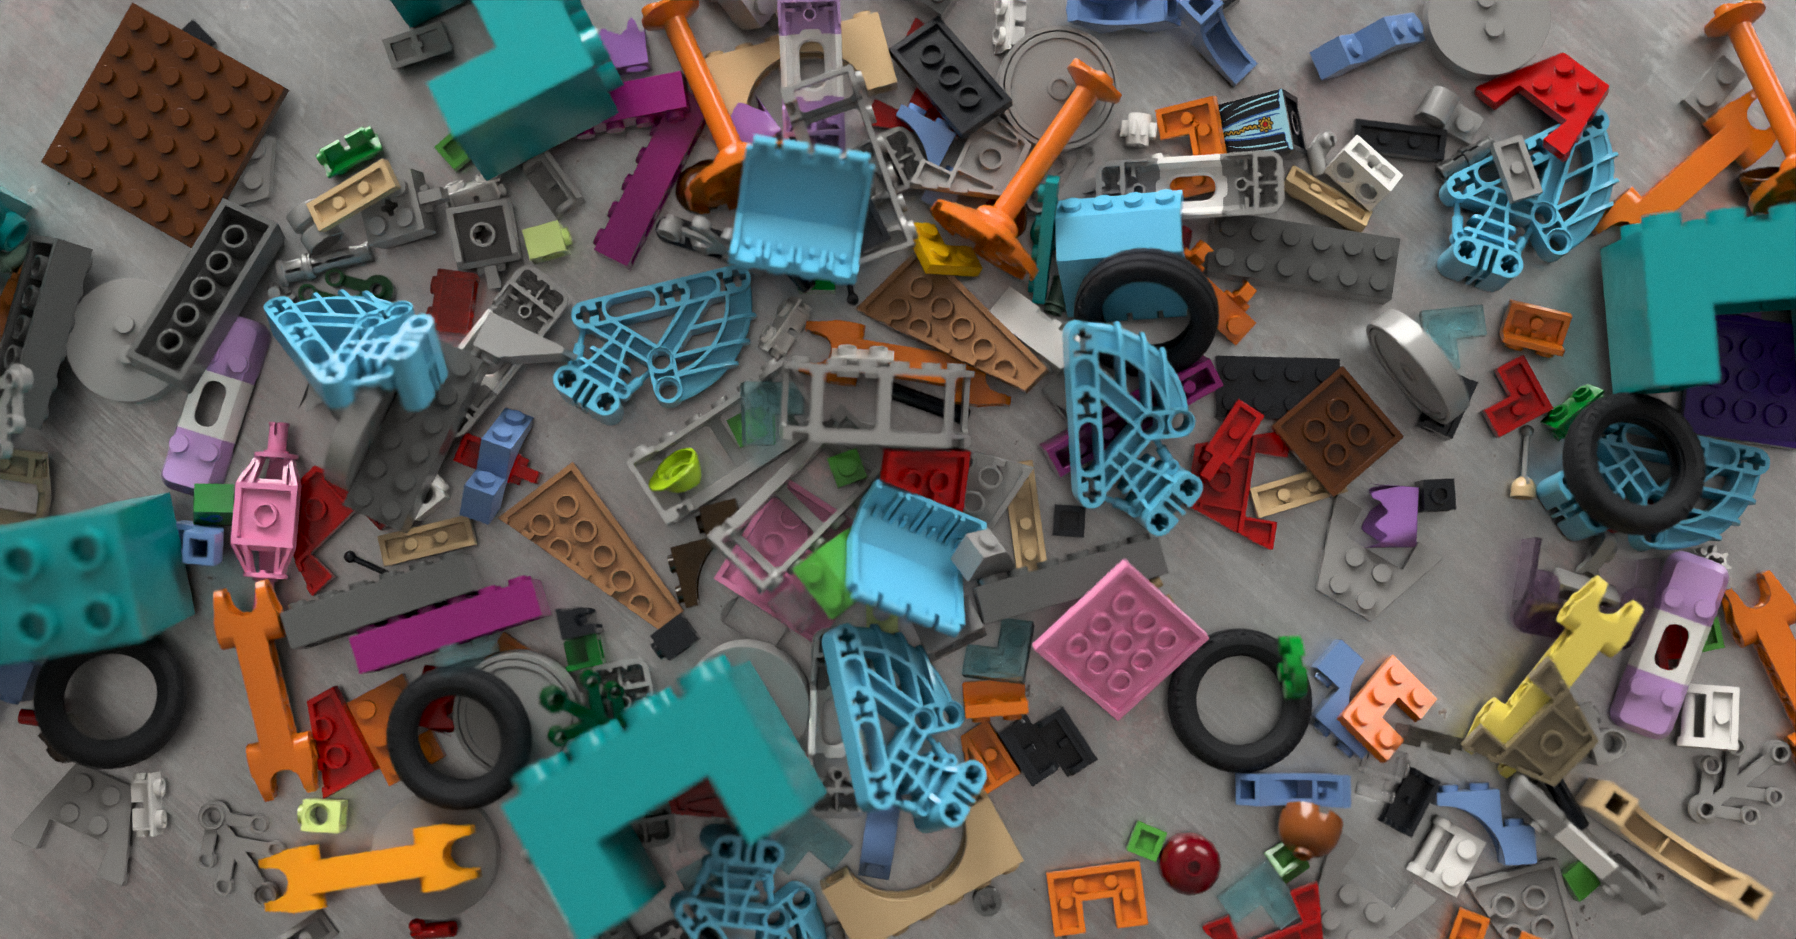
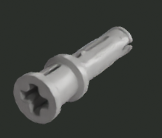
M364 242L363 244L315 256L304 253L301 255V258L283 262L282 260H277L275 265L280 283L285 288L289 286V283L303 279L312 281L317 278V274L327 272L333 268H345L362 262L373 261L374 259L371 247L368 242ZM353 254V257L329 263V260ZM301 268L299 271L289 272L290 270Z

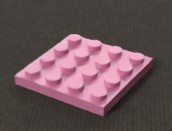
M792 480L788 482L787 488L822 522H826L837 511V509ZM773 498L753 517L742 536L777 568L782 566L813 535V532L780 499ZM847 517V520L836 531L830 528L823 535L826 541L820 547L851 527L854 520ZM737 544L734 546L731 552L763 582L769 575ZM808 550L801 559L804 561L812 552ZM726 558L714 579L765 610L769 615L774 616L775 619L778 618L812 642L814 634L821 628H831L836 618L833 620L829 618L795 573L790 575L786 572L783 576V582L773 592L766 590L760 595L757 592V587Z
M1124 559L1032 645L1037 653L1119 721L1210 638L1199 625Z

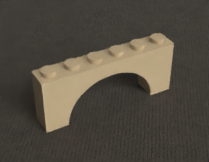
M862 11L854 14L853 19L841 21L843 67L852 64L854 72L861 71L868 97L897 90V78L878 12ZM779 35L767 37L764 39V43L756 45L743 43L736 46L734 51L727 53L713 51L705 55L704 59L730 117L738 102L750 106L753 95L761 82L770 73L781 67ZM813 41L804 43L799 52L800 60H824L823 47L821 44Z
M1589 777L1575 797L1582 811L1730 912L1757 921L1774 895L1773 892L1748 875L1719 862L1667 829L1638 805L1639 800L1613 782Z
M985 789L981 790L978 795L972 796L975 802L967 805L971 809L963 821L962 839L955 857L946 869L931 881L908 890H881L859 880L850 871L848 866L820 880L822 892L849 939H886L891 935L899 936L909 929V925L918 920L925 921L936 914V910L947 904L951 906L960 902L966 893L973 889L981 890L992 882L991 879L1000 874H1010L1019 867V864L1024 860Z

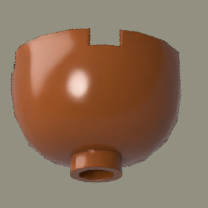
M1308 802L1287 803L1285 809L1282 807L1278 821V833L1281 842L1288 850L1293 852L1294 857L1304 861L1330 854L1338 844L1344 826L1342 818L1335 812L1329 810L1328 815L1318 811L1319 805Z

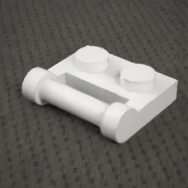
M1690 683L1682 703L1681 736H1677V746L1737 751L1740 687ZM1695 695H1704L1703 738L1694 737Z
M1436 814L1432 821L1434 824L1416 859L1414 862L1410 861L1406 869L1457 898L1486 842ZM1447 831L1451 836L1430 872L1425 867L1444 832Z

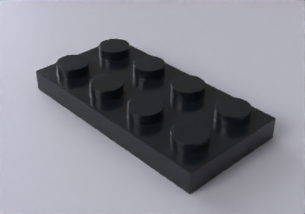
M939 16L889 48L891 58L962 140L1013 106L1009 95Z
M1215 356V369L1224 386L1214 391V418H1225L1237 399H1240L1263 414V419L1279 420L1339 369L1340 359Z

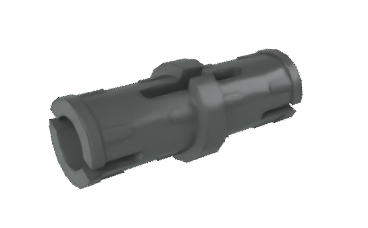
M1487 135L1467 148L1462 147L1458 149L1457 154L1435 165V172L1439 179L1444 183L1454 173L1490 157L1492 154L1489 146L1495 143L1494 139Z

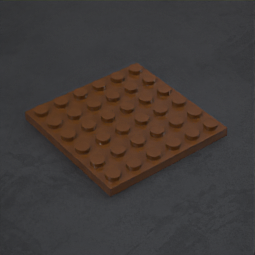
M132 2L41 163L192 248L223 198L228 199L289 90Z

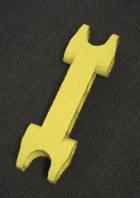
M1595 576L1574 593L1559 611L1556 621L1564 626L1565 629L1532 671L1549 656L1555 663L1568 688H1570L1599 651L1611 658L1622 649L1630 639L1644 608L1636 601L1631 600L1616 613L1604 614L1599 612L1598 605L1606 592L1608 583L1600 576ZM1527 676L1505 704L1495 697L1488 700L1476 715L1467 736L1481 723L1506 744L1551 697ZM1499 763L1497 767L1499 774L1506 779L1516 772V769Z

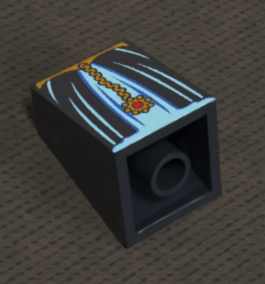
M1278 89L1218 105L1227 153L1270 150L1279 154L1283 161L1308 157L1298 99L1286 90Z

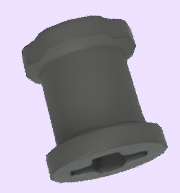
M988 885L981 890L974 891L972 896L973 906L980 915L990 917L1000 910L1001 897L993 886ZM989 893L992 894L991 898L994 904L992 906L987 904L984 908L981 907L982 902L979 897L981 895L987 897Z

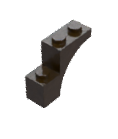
M733 498L699 507L700 515L695 516L699 533H705L706 538L670 547L672 555L667 556L669 568L672 574L677 573L680 584L675 586L679 604L685 603L686 608L700 606V575L703 565L713 551V548L706 542L707 536L718 525L721 527L729 517L731 518L739 510L737 499Z

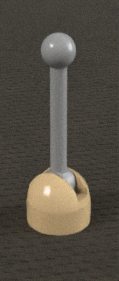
M1525 425L1521 429V433L1524 436L1521 477L1512 483L1510 497L1518 500H1535L1536 484L1528 477L1530 437L1533 435L1534 429L1530 425Z

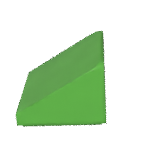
M1279 842L1264 853L1284 884L1289 883L1310 868L1308 861L1294 857L1293 852L1288 850L1282 842Z
M1579 859L1561 870L1565 887L1575 901L1581 902L1601 885L1596 874Z

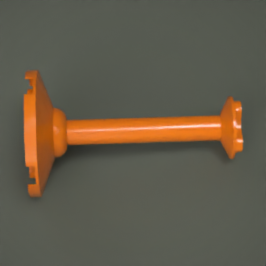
M662 0L650 3L641 10L643 15L641 20L642 26L648 31L665 30L719 151L714 158L713 164L705 168L689 183L684 192L690 210L699 214H710L708 207L727 204L729 211L737 209L746 144L752 143L741 141L687 21L696 13L699 1ZM777 141L776 148L782 149L783 141Z
M1744 0L1736 4L1726 3L1717 7L1713 12L1715 17L1704 27V32L1710 38L1729 37L1786 157L1780 164L1779 172L1764 181L1751 194L1748 206L1755 216L1757 215L1756 212L1769 214L1768 208L1773 206L1796 203V115L1752 25L1764 14L1766 6L1762 0Z
M1074 58L1067 67L1068 73L1077 87L994 206L982 205L975 210L938 199L929 210L933 218L949 234L954 236L956 233L976 244L973 248L975 254L998 269L1023 280L1026 274H1029L1030 281H1033L1039 270L1036 263L1017 240L1018 228L1014 219L1096 101L1117 104L1122 97V94L1113 86L1114 80L1108 74L1089 67L1077 58Z

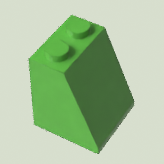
M851 527L817 549L792 569L831 620L858 602L852 599V592L846 590V541Z

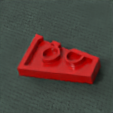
M883 448L880 480L963 512L971 451L949 448Z
M338 685L307 701L312 736L316 740L319 759H317L318 771L321 770L324 784V787L321 788L323 799L380 769Z

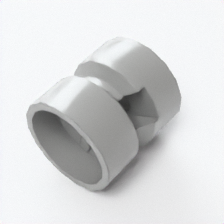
M317 197L300 203L286 216L294 232L302 234L300 241L311 256L329 250L344 237V233L339 225L325 233L318 231L306 205Z

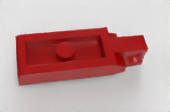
M1237 399L1204 449L1200 459L1205 461L1206 464L1198 474V477L1208 483L1211 482L1217 471L1225 474L1263 420L1264 415L1242 400Z
M470 433L464 435L453 461L476 470L482 438ZM518 453L507 483L520 485L521 480L525 479L538 485L542 473L527 467L530 460Z

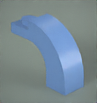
M188 520L176 521L182 547V563L215 566L222 562L224 529L222 527L193 524V521Z
M1319 772L1235 773L1236 805L1262 807L1286 805L1289 802L1301 801L1323 807L1349 808L1351 807V775Z
M901 783L895 791V799L899 801L902 798L899 792L902 786ZM873 794L874 800L878 799L877 794ZM891 805L887 809L867 813L858 876L889 880L900 812L899 807Z

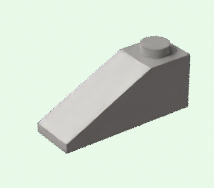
M489 312L473 344L475 347L483 350L481 357L497 365L500 360L513 365L576 361L578 357L577 354L492 312Z

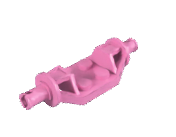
M269 422L267 449H264V452H254V458L236 480L230 544L244 570L243 576L252 577V580H255V589L256 583L260 580L269 579L273 589L278 579L288 580V575L285 574L296 550L302 486L296 461L299 460V455L290 454L287 451L289 423ZM270 459L266 478L260 479L259 475L265 460ZM252 551H259V573H256ZM254 591V602H253V605H252V609H255V607H256V593H255V591Z

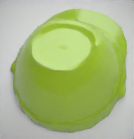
M682 448L667 456L659 464L649 480V488L652 491L667 490L670 493H682L697 486L701 481V464L696 451L693 448Z

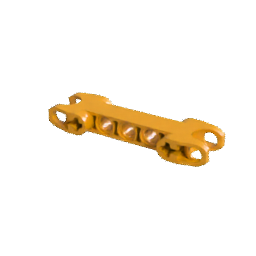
M442 823L412 829L414 844L325 859H321L319 844L294 847L273 856L258 859L259 868L279 869L286 875L288 880L287 891L283 897L264 903L265 912L300 913L328 907L326 892L419 877L421 893L445 890L464 881L482 877L481 868L460 867L454 862L451 855L452 845L456 839L476 833L475 825Z

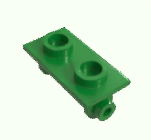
M361 126L357 130L345 135L344 138L349 145L345 148L338 139L319 149L320 153L315 156L320 165L324 166L328 179L336 175L345 174L352 166L362 161L373 159L383 150L379 137L371 126L366 128Z
M1587 383L1577 388L1572 393V396L1561 405H1557L1554 409L1550 410L1548 415L1540 422L1554 429L1551 431V434L1557 441L1565 440L1567 432L1578 414L1592 402L1604 397L1602 394L1605 391Z

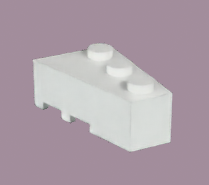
M1009 286L990 312L1049 369L1050 372L1047 375L1050 376L1051 373H1054L1058 376L1064 369L1063 328H1061L1063 324L1056 319L1051 320L1040 311V307ZM1077 335L1075 338L1073 337V339L1079 341L1080 343L1079 335Z

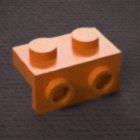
M1510 299L1499 335L1505 346L1510 349L1522 351L1524 348L1535 350L1536 354L1543 357L1553 358L1554 355L1563 357L1565 353L1563 343L1572 320V315L1567 312Z
M1023 677L964 681L962 683L965 718H971L974 723L989 722L990 717L1003 716V720L1022 719V714H1029Z

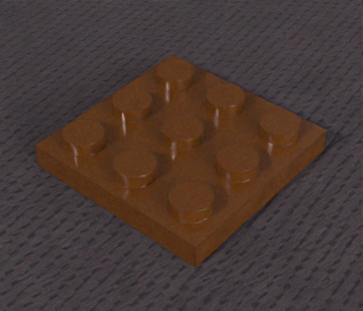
M1344 366L1337 369L1270 427L1331 498L1335 497L1404 438L1402 433Z

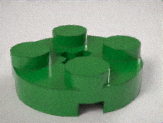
M1279 636L1278 651L1282 655L1283 662L1277 663L1278 680L1283 681L1284 698H1304L1303 696L1307 694L1308 676L1307 666H1303L1302 656H1305V649L1301 636Z

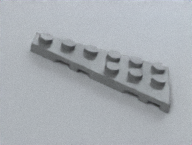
M858 419L868 430L875 429V423ZM848 421L840 427V429H855ZM890 428L891 431H901L894 428ZM834 443L842 452L857 448L863 466L871 472L882 462L883 455L872 444ZM885 445L887 448H943ZM952 446V447H950L949 449H966V448L959 447V446ZM967 449L971 451L964 510L962 513L987 522V529L989 528L992 531L1034 467Z
M1556 858L1465 881V885L1487 918H1490L1491 924L1501 939H1519L1521 931L1542 939H1580Z

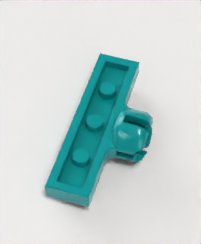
M1048 175L1045 184H1039L1037 202L1043 203L1042 214H1036V219L1030 230V239L1033 243L1031 258L1036 263L1039 273L1033 281H1030L1029 277L1028 292L1033 293L1032 302L1037 304H1045L1048 293L1052 252L1056 250L1055 215L1060 176Z

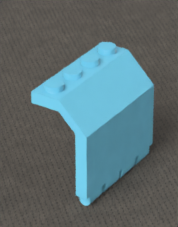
M754 135L753 144H746L728 264L735 265L744 270L756 268L767 270L775 275L787 273L799 275L806 280L818 278L830 280L838 285H846L848 283L856 285L862 236L874 173V164H869L870 154L847 150L845 160L840 159L841 149L815 145L814 154H808V143L783 139L782 149L776 148L777 138Z
M1163 189L1151 193L1131 192L1126 195H1099L1095 198L1083 199L1072 197L1058 201L1055 215L1056 260L1067 317H1074L1076 294L1085 276L1094 266L1108 256L1134 248H1156L1185 258L1182 240V210L1184 202L1182 190L1172 191L1170 189ZM1148 282L1131 283L1118 288L1108 296L1102 306L1106 322L1128 321V313H1132L1133 320L1157 319L1161 310H1163L1164 318L1187 316L1188 308L1184 300L1173 290Z
M876 478L861 499L846 541V590L852 592V599L872 607L878 602V609L899 617H903L906 613L907 620L931 628L934 624V630L955 638L965 626L963 575L952 562L951 557L966 534L987 529V522Z

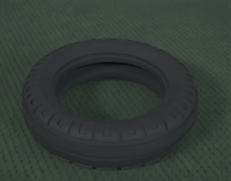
M1134 248L1110 255L1094 266L1085 276L1077 291L1074 303V320H1081L1085 323L1107 324L1102 306L1111 293L1131 283L1148 282L1159 284L1173 290L1184 300L1189 309L1191 319L1184 331L1174 339L1151 345L1159 350V347L1165 348L1167 361L1176 373L1190 367L1205 354L1217 332L1219 305L1211 283L1196 265L1180 255L1156 248ZM1079 329L1078 335L1080 337L1085 336V332ZM1098 352V361L1114 370L1113 354ZM1125 360L1126 375L1139 377L1138 370Z
M1622 392L1604 396L1589 404L1578 414L1571 424L1564 441L1562 453L1563 471L1570 492L1575 497L1574 499L1593 520L1613 531L1628 535H1651L1668 530L1689 515L1702 494L1706 477V465L1700 440L1687 419L1678 410L1659 398L1636 392ZM1615 423L1638 425L1653 434L1663 446L1669 459L1671 477L1666 493L1656 504L1639 505L1628 502L1615 494L1603 479L1597 462V447L1601 435L1609 425Z
M1243 628L1226 629L1208 635L1210 639L1177 667L1171 676L1168 688V711L1177 737L1194 757L1218 770L1232 773H1250L1277 764L1297 747L1309 725L1312 712V691L1309 678L1307 694L1303 696L1304 698L1285 699L1283 681H1279L1277 675V663L1283 662L1282 655L1278 651V639L1257 630ZM1233 656H1247L1265 664L1276 676L1283 696L1281 715L1275 727L1262 739L1245 745L1227 744L1215 738L1203 725L1196 703L1198 687L1205 673L1217 662Z
M151 636L143 641L50 656L45 660L36 679L33 694L34 713L39 729L47 742L68 760L95 769L124 768L151 757L174 735L182 720L186 706V682L181 666L174 654L155 636ZM106 654L126 655L140 661L154 676L157 687L156 704L145 724L134 733L114 740L95 739L79 732L70 723L64 706L65 690L74 672L87 661Z
M462 665L445 666L419 676L399 695L393 705L387 724L388 754L400 780L412 793L422 800L444 809L472 810L499 800L515 786L511 779L526 769L531 755V724L520 698L503 680L475 667ZM446 696H462L478 702L489 711L497 723L501 737L500 754L490 772L474 779H456L442 774L428 762L420 747L418 729L422 714L431 702Z

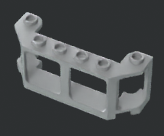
M850 64L781 88L780 92L797 141L809 144L808 154H814V149L807 132L808 125L852 109L859 110L874 151V156L869 159V164H874V171L882 174L896 214L894 221L884 225L888 233L901 231L906 240L904 243L859 258V265L907 248H914L913 240L918 238V234L913 220L907 222L905 216H903V212L908 210L902 193L898 195L895 193L892 183L897 182L893 166L892 164L886 165L882 154L886 153L887 149L882 135L875 136L872 124L877 123L872 106H865L861 90L866 89L860 70L854 72L853 66ZM848 74L853 89L852 96L809 112H802L800 110L794 92Z
M791 356V362L783 361L779 437L782 439H799L825 443L950 448L952 446L971 447V434L968 433L970 380L971 377L975 376V371L966 370V364L947 363V369H941L940 363H922V369L909 368L910 362L890 361V367H878V360H859V364L856 366L846 365V359L827 358V364L810 363V356ZM790 368L809 370L812 375L810 422L808 426L787 425ZM827 372L874 373L878 376L877 419L874 430L824 428L822 426L824 376ZM895 375L941 376L945 379L942 432L890 430L892 379ZM963 377L960 432H953L955 382L957 378Z
M773 358L761 367L763 372L759 375L758 380L754 382L751 378L736 388L738 393L729 399L726 395L719 398L710 405L712 410L702 416L700 412L693 415L684 422L686 427L676 433L674 429L659 438L660 444L656 447L650 446L647 448L643 444L629 453L631 458L626 461V464L667 526L670 527L678 523L688 514L692 515L698 512L699 507L709 505L805 441L781 438L747 460L721 422V416L725 412L760 390L766 392L780 413L781 396L773 386V380L782 372L783 361H786L785 358L780 361L777 358ZM790 368V378L810 406L811 397ZM787 407V425H809L810 416L799 424ZM822 416V425H824L826 420ZM702 427H710L735 464L736 469L695 496H692L689 491L677 493L682 502L665 511L636 467L650 460L656 461L659 465L666 458V452Z
M842 404L830 414L831 418L822 425L824 428L840 429L848 421L855 429L868 430ZM808 441L731 518L729 517L721 527L718 525L707 536L706 542L715 551L718 549L757 587V592L760 595L766 590L773 592L783 582V576L786 572L790 575L794 574L792 569L803 561L801 557L808 550L814 553L826 541L823 535L830 528L836 531L847 520L844 514L852 506L856 510L858 509L862 497L876 478L880 479L882 462L869 476L867 475V479L856 482L859 488L826 522H822L787 488V484L819 452L825 453L829 458L843 452L834 443ZM873 445L882 455L883 448H887L885 445ZM773 498L780 499L813 532V535L782 566L777 568L741 535V529ZM727 541L735 542L769 576L762 582L724 544Z

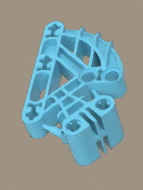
M1600 108L1598 109L1593 119L1587 124H1592L1593 126L1583 131L1578 143L1574 144L1565 162L1559 160L1543 147V139L1561 126L1560 123L1524 140L1528 153L1532 149L1540 151L1530 156L1534 169L1540 168L1538 180L1543 193L1539 196L1510 204L1505 190L1499 188L1503 185L1501 178L1492 182L1481 180L1478 171L1494 164L1493 156L1450 176L1439 189L1441 202L1448 207L1454 208L1452 234L1449 236V241L1452 245L1437 260V269L1440 274L1458 282L1467 276L1465 284L1470 285L1476 280V288L1487 292H1496L1523 270L1521 252L1529 243L1528 239L1540 259L1550 263L1559 260L1580 244L1594 230L1605 210L1614 205L1613 202H1609L1612 188L1620 182L1618 178L1614 179V159L1619 154L1618 152L1613 153L1606 131L1610 121L1607 113ZM1579 149L1583 167L1567 174L1573 153ZM1583 175L1580 195L1558 205L1564 184ZM1466 183L1467 187L1462 192L1453 191V189L1462 187ZM1575 205L1573 211L1563 221L1560 212ZM1460 207L1481 214L1472 215L1466 222V225L1470 227L1463 229V216H1460ZM1534 214H1541L1545 219V224L1539 223L1535 219ZM1509 224L1521 227L1525 231V234L1519 236L1516 242L1508 240L1516 234V228ZM1549 239L1559 244V251H1555L1550 247Z
M731 265L577 303L571 311V319L576 329L580 332L578 341L574 344L573 353L577 354L578 357L576 361H568L567 365L559 367L553 376V383L562 399L577 409L580 407L585 414L589 412L592 418L602 424L614 426L624 416V408L621 401H629L632 394L644 385L643 382L648 377H651L658 403L665 408H675L683 400L693 397L710 387L727 370L739 366V362L735 361L742 347L751 343L750 339L746 337L751 320L756 319L757 316L756 313H752L751 275L749 271ZM739 276L742 286L736 287L735 283H733V277ZM720 279H723L725 291L721 292ZM674 291H679L681 301L675 302L673 297ZM663 293L665 306H661L659 294ZM645 297L653 298L656 301L655 305L648 310L619 317H612L608 314L609 309L616 304ZM726 302L723 318L701 323L711 305ZM602 308V313L605 318V320L601 321L599 316L600 314L598 312V309ZM588 312L590 323L584 324L582 320L583 313ZM676 314L658 344L626 327ZM719 330L710 346L683 352L692 336ZM591 334L606 344L601 349L591 346L589 350L593 356L588 360L583 357L585 349L583 343L585 335ZM659 356H666L670 359L669 365L664 369H657L653 366L654 360ZM630 357L647 367L648 370L639 378L636 376L626 384L621 378L623 373L629 376L632 374L631 368L626 365L627 359ZM697 359L691 365L678 371L677 364ZM574 381L572 382V387L567 388L569 386L568 383ZM671 385L676 387L678 391L674 398L665 399L660 395L661 390L665 386ZM611 403V405H610V408H611V409L608 410V411H605V409H606V404Z
M341 289L338 290V296L322 298L315 292L311 294L313 299L295 304L290 298L285 296L272 298L264 304L263 308L273 336L330 408L339 409L350 405L355 400L354 394L361 386L366 388L382 386L383 390L395 388L398 391L405 410L418 411L431 403L436 395L435 391L439 390V384L442 385L448 376L447 366L433 318L429 315L415 316L413 305L408 301L392 303L376 298L368 290L363 291L362 296H350L346 290Z
M1072 320L1063 328L1062 343L1073 496L1083 506L1092 509L1099 507L1104 501L1112 504V507L1132 516L1138 524L1155 536L1166 535L1179 521L1173 515L1174 512L1178 511L1184 516L1186 512L1180 508V505L1184 503L1191 507L1200 497L1203 490L1202 481L1199 477L1180 466L1179 462L1172 457L1166 445H1162L1160 439L1188 436L1195 428V418L1189 411L1180 379L1167 361L1165 348L1159 347V350H1157L1147 342L1144 332H1139L1136 335L1122 329L1119 321L1114 322L1112 326ZM1079 329L1085 332V336L1080 337V343L1073 339L1074 335L1079 334ZM1080 347L1086 350L1087 352H1081ZM1098 352L1113 354L1115 381L1099 368ZM1125 360L1138 370L1140 403L1127 393ZM1151 389L1154 393L1158 406L1152 407ZM1084 392L1089 395V399H1085L1082 405L1077 399L1082 398ZM1101 400L1127 422V425L1105 450L1103 447ZM1182 413L1184 418L1182 425L1178 428H1173V417ZM1151 416L1153 419L1152 427L1147 431H1142L1141 422L1144 418ZM1090 422L1092 426L1093 462L1089 467L1081 468L1079 428L1084 423ZM1151 440L1155 443L1156 451L1161 458L1153 466L1155 457L1148 453L1137 459L1138 455ZM1120 477L1122 480L1117 486L1119 491L1123 494L1131 491L1127 495L1126 500L1106 495ZM1090 485L1095 490L1090 492L1089 498L1083 495V492H1087Z
M1631 423L1609 425L1603 432V435L1606 436L1600 437L1597 447V457L1600 460L1597 462L1603 479L1610 489L1622 499L1627 498L1629 502L1639 505H1647V501L1650 499L1656 504L1666 493L1670 478L1657 485L1639 459L1670 465L1664 448L1662 452L1631 445L1626 439V433L1657 439L1649 431ZM1697 435L1705 456L1706 477L1704 483L1715 475L1726 477L1722 489L1704 486L1700 498L1714 500L1705 510L1693 508L1686 517L1688 520H1682L1674 527L1663 532L1651 534V542H1647L1643 535H1628L1630 546L1634 550L1645 552L1651 549H1684L1707 541H1722L1720 534L1730 526H1740L1741 521L1738 518L1743 514L1748 505L1756 504V499L1752 497L1756 491L1760 475L1769 469L1770 458L1768 454L1760 448ZM1563 470L1538 483L1536 488L1538 499L1546 510L1558 507L1559 510L1550 516L1552 519L1561 515L1565 517L1557 523V526L1569 540L1581 541L1608 529L1593 520L1574 499L1575 497L1569 490Z
M843 623L826 631L822 637V649L858 807L866 813H874L887 809L891 805L897 806L899 810L912 814L915 827L922 833H933L961 825L971 809L967 805L975 802L972 796L980 793L986 781V770L980 762L975 760L957 764L956 756L948 754L942 744L936 742L932 735L960 727L965 720V711L960 703L953 701L946 684L935 667L930 663L923 646L917 645L914 648L907 643L902 632H896L892 635L882 631L876 623L871 624L869 628L854 627L851 624ZM846 653L847 656L842 658L841 655ZM865 658L873 660L875 672L866 666ZM892 670L899 676L902 692L896 688ZM943 710L949 716L948 723L943 718ZM877 713L898 727L886 749ZM860 716L861 719L856 720L855 717ZM915 716L921 721V729L915 724ZM859 727L865 735L871 762V772L865 764L858 731ZM926 738L931 744V750L934 753L927 752L920 756L916 755ZM935 754L938 759L932 761ZM874 779L875 782L870 784L869 780ZM900 783L902 784L899 790L902 796L910 794L912 796L910 801L895 799V791ZM873 794H877L878 799L874 800Z
M712 823L706 825L701 830L699 841L701 846L710 854L702 857V867L695 879L697 882L691 892L683 890L675 893L669 903L671 913L690 939H698L701 929L708 926L713 927L721 939L728 938L719 926L756 930L755 939H792L787 930L795 926L797 939H827L823 918L816 903V896L803 882L791 881L773 894V890H775L773 880L775 868L783 862L785 857V851L779 842L768 834L749 845L739 826H735L733 829L730 825ZM710 874L716 875L717 881L709 882L710 886L715 891H718L719 898L697 896L702 884L705 885ZM756 881H763V888L767 892V899L762 903L748 902L750 895L758 896L760 890L755 887ZM804 891L802 902L793 904L794 895ZM685 903L689 904L690 909L696 915L693 919L685 913L682 907ZM774 911H779L780 916L778 920L773 924H768V916Z

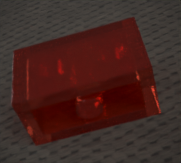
M438 268L437 276L432 277L430 292L434 294L433 304L428 306L426 315L433 318L437 334L466 337L473 328L480 277L475 273Z

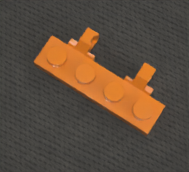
M1200 239L1191 250L1186 247L1184 248L1185 259L1192 262L1203 272L1205 268L1201 264L1205 262L1207 253L1214 250ZM1207 277L1215 291L1219 305L1217 330L1236 346L1256 324L1246 311L1250 307L1247 302L1257 290L1248 281L1243 279V285L1238 290H1233L1232 293L1229 290L1223 292Z

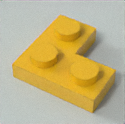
M913 222L918 234V238L913 240L915 244L913 250L925 273L978 277L983 268L972 247L946 245L935 224Z

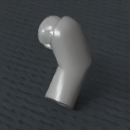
M1332 132L1319 133L1307 149L1313 177L1327 174L1324 172L1327 167L1325 156L1337 142L1336 136Z

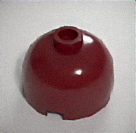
M1192 832L1177 833L1162 846L1158 856L1159 874L1165 884L1176 893L1187 896L1202 894L1212 888L1218 880L1221 870L1220 854L1215 845L1203 835Z

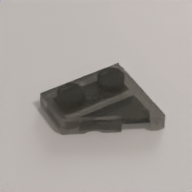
M1396 723L1395 731L1404 739L1403 744L1420 747L1421 742L1433 744L1432 751L1451 755L1452 749L1462 751L1461 742L1464 740L1463 738L1401 723Z

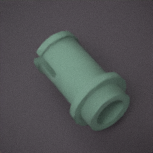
M30 241L16 247L12 251H0V271L3 274L7 272L12 274L15 272L14 269L22 265Z
M1054 275L1048 298L1045 304L1042 305L1045 307V313L1057 317L1062 316V312H1066L1060 276Z

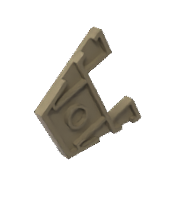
M1547 656L1528 677L1551 699L1506 744L1480 723L1461 742V745L1471 753L1475 752L1483 755L1488 760L1512 767L1517 772L1555 787L1599 743V740L1555 663Z

